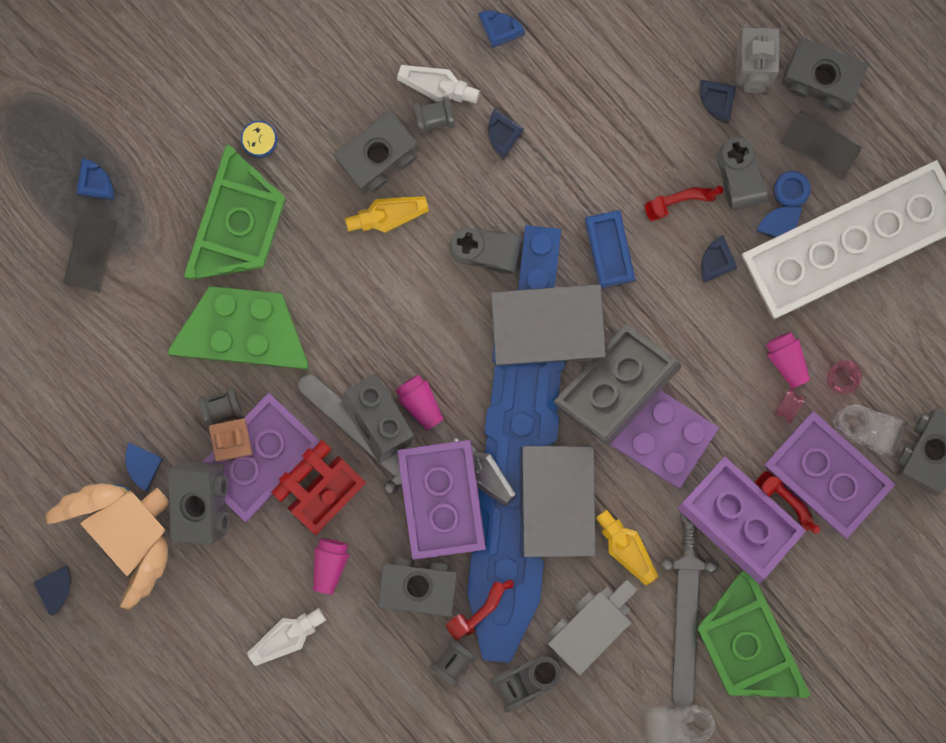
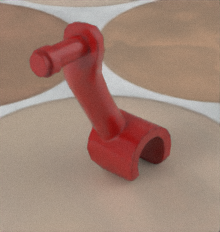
M716 186L714 189L691 187L665 197L658 196L644 204V209L648 220L652 222L669 215L667 206L691 199L713 202L716 199V195L722 194L724 189L722 186Z
M764 471L755 481V484L769 497L774 492L778 493L795 510L800 525L806 531L811 530L812 533L818 534L820 527L814 524L807 506L789 491L778 477L773 476L768 471Z
M506 580L504 583L495 582L489 591L484 605L468 620L463 614L452 618L445 627L454 640L457 641L464 635L469 636L473 634L475 626L497 608L504 590L513 588L514 582L512 580Z

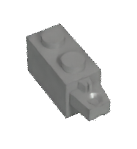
M742 28L736 43L735 86L744 87V91L749 93L765 92L766 88L772 87L779 73V29Z
M625 580L614 593L608 587L602 592H598L595 596L588 592L573 607L578 613L569 622L562 618L550 630L548 635L552 640L547 645L580 676L632 623L625 617L630 609L624 603L637 589L628 580Z

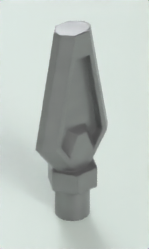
M457 437L452 442H458L463 440L460 437ZM472 446L478 488L504 506L509 505L515 499L516 493L492 455L477 452Z

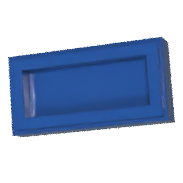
M617 210L585 217V225L601 289L635 282L636 279L621 211Z

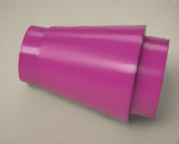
M792 332L780 335L765 344L769 351L766 355L786 382H788L791 389L811 379L808 374L799 338L795 339Z
M419 374L395 389L399 396L397 401L423 425L426 431L444 419L428 381H423Z
M320 538L318 546H314V591L334 594L335 587H337L350 556L347 553V543Z

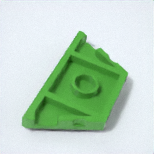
M226 145L184 274L185 279L195 280L265 267L286 198L273 185L267 182L253 166L247 163L232 146Z
M209 286L168 351L169 356L302 370H308L309 368L282 293Z
M742 570L697 627L698 633L727 694L730 696L797 698L811 696L758 583Z

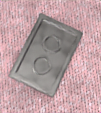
M601 284L491 292L496 366L606 358Z
M627 323L605 345L606 358L592 359L553 401L559 410L608 447L682 368L678 360Z
M594 446L520 447L521 557L595 556Z

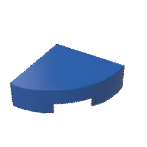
M493 10L478 13L492 48L525 35V30L518 20L504 13Z
M82 158L76 194L79 196L114 200L113 185L107 173L95 162Z
M785 206L773 210L764 217L756 232L776 238L795 229L802 207Z
M129 443L125 455L127 471L131 479L140 488L148 492L163 458Z

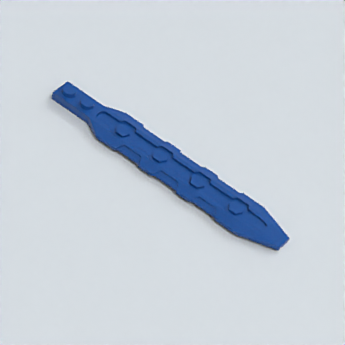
M525 225L518 290L555 288L561 229ZM494 342L492 362L495 363L491 405L487 408L484 434L487 435L485 453L492 455L516 493V497L509 505L504 506L478 488L486 550L471 553L467 596L473 616L486 602L489 591L495 582L504 583L506 580L514 582L513 588L504 590L497 608L475 626L482 659L511 663L540 602L544 561L541 557H521L520 447L553 446L554 442H557L559 415H557V407L553 401L559 396L561 371L565 369V361L496 366Z

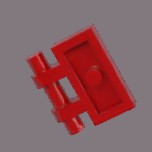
M322 439L312 450L308 448L301 455L303 459L289 474L286 471L278 479L280 483L271 491L280 502L291 492L297 497L287 509L315 536L366 484L339 456L329 465L323 461L332 449ZM315 468L320 475L304 489L299 483Z

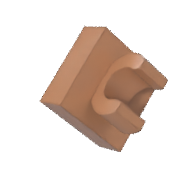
M245 418L209 425L216 462L253 455Z

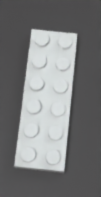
M936 160L743 253L741 257L772 319L775 320L945 238L946 176Z

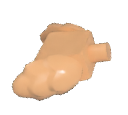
M91 484L84 486L79 492L63 496L59 504L52 507L45 514L46 524L59 523L89 514L81 519L79 523L126 576L134 570L123 594L120 608L130 610L141 598L148 596L155 585L156 579L160 578L165 571L168 560V544L163 536L165 529L156 520V517L169 506V500L158 487L140 501L131 490L125 492L121 487L113 484Z

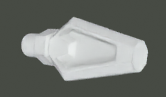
M401 65L398 72V81L436 102H441L443 97L449 96L450 100L453 99L457 102L465 100L476 104L480 95V90L468 87L466 82L458 81L448 69Z
M320 608L308 615L304 613L297 617V619L282 618L247 652L248 657L254 666L300 650L304 645L307 635L309 636L316 631L315 627L327 619Z

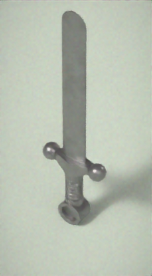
M305 374L301 376L297 383L298 390L376 460L341 403L342 400L314 375ZM398 453L379 463L394 476L392 481H387L383 485V490L387 495H394L397 492V486L402 484Z
M680 512V518L684 522L682 557L676 561L665 557L660 561V568L665 572L678 569L672 700L676 707L687 709L693 704L695 692L700 570H705L708 574H714L718 570V564L712 559L704 563L697 558L696 540L698 538L696 536H698V528Z

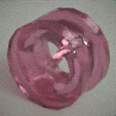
M848 360L837 362L830 368L827 374L829 387L838 394L853 392L862 380L859 367L854 362ZM844 368L851 371L849 377L854 380L851 386L849 383H846L844 387L838 385L839 377L835 375L837 369L840 372Z
M792 387L788 389L774 413L777 417L780 415L784 416L788 424L793 421L806 399V396L803 394L797 396L794 393L795 389Z

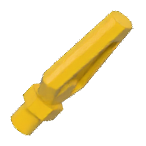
M425 196L376 199L368 209L358 211V215L344 219L348 232L361 228L363 231L373 228L387 233L429 212Z
M607 509L599 514L596 520L604 529L602 531L603 535L608 539V553L644 585L647 586L654 581L658 574L638 532L624 528L620 520L617 519L615 521Z

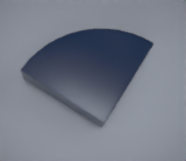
M700 80L699 93L703 106L715 119L728 124L736 86Z
M494 109L488 126L489 140L494 151L504 160L524 132V128Z
M723 235L715 239L703 255L701 261L703 283H707L738 268Z
M64 566L33 582L49 615L58 612L68 598L72 582L68 566Z

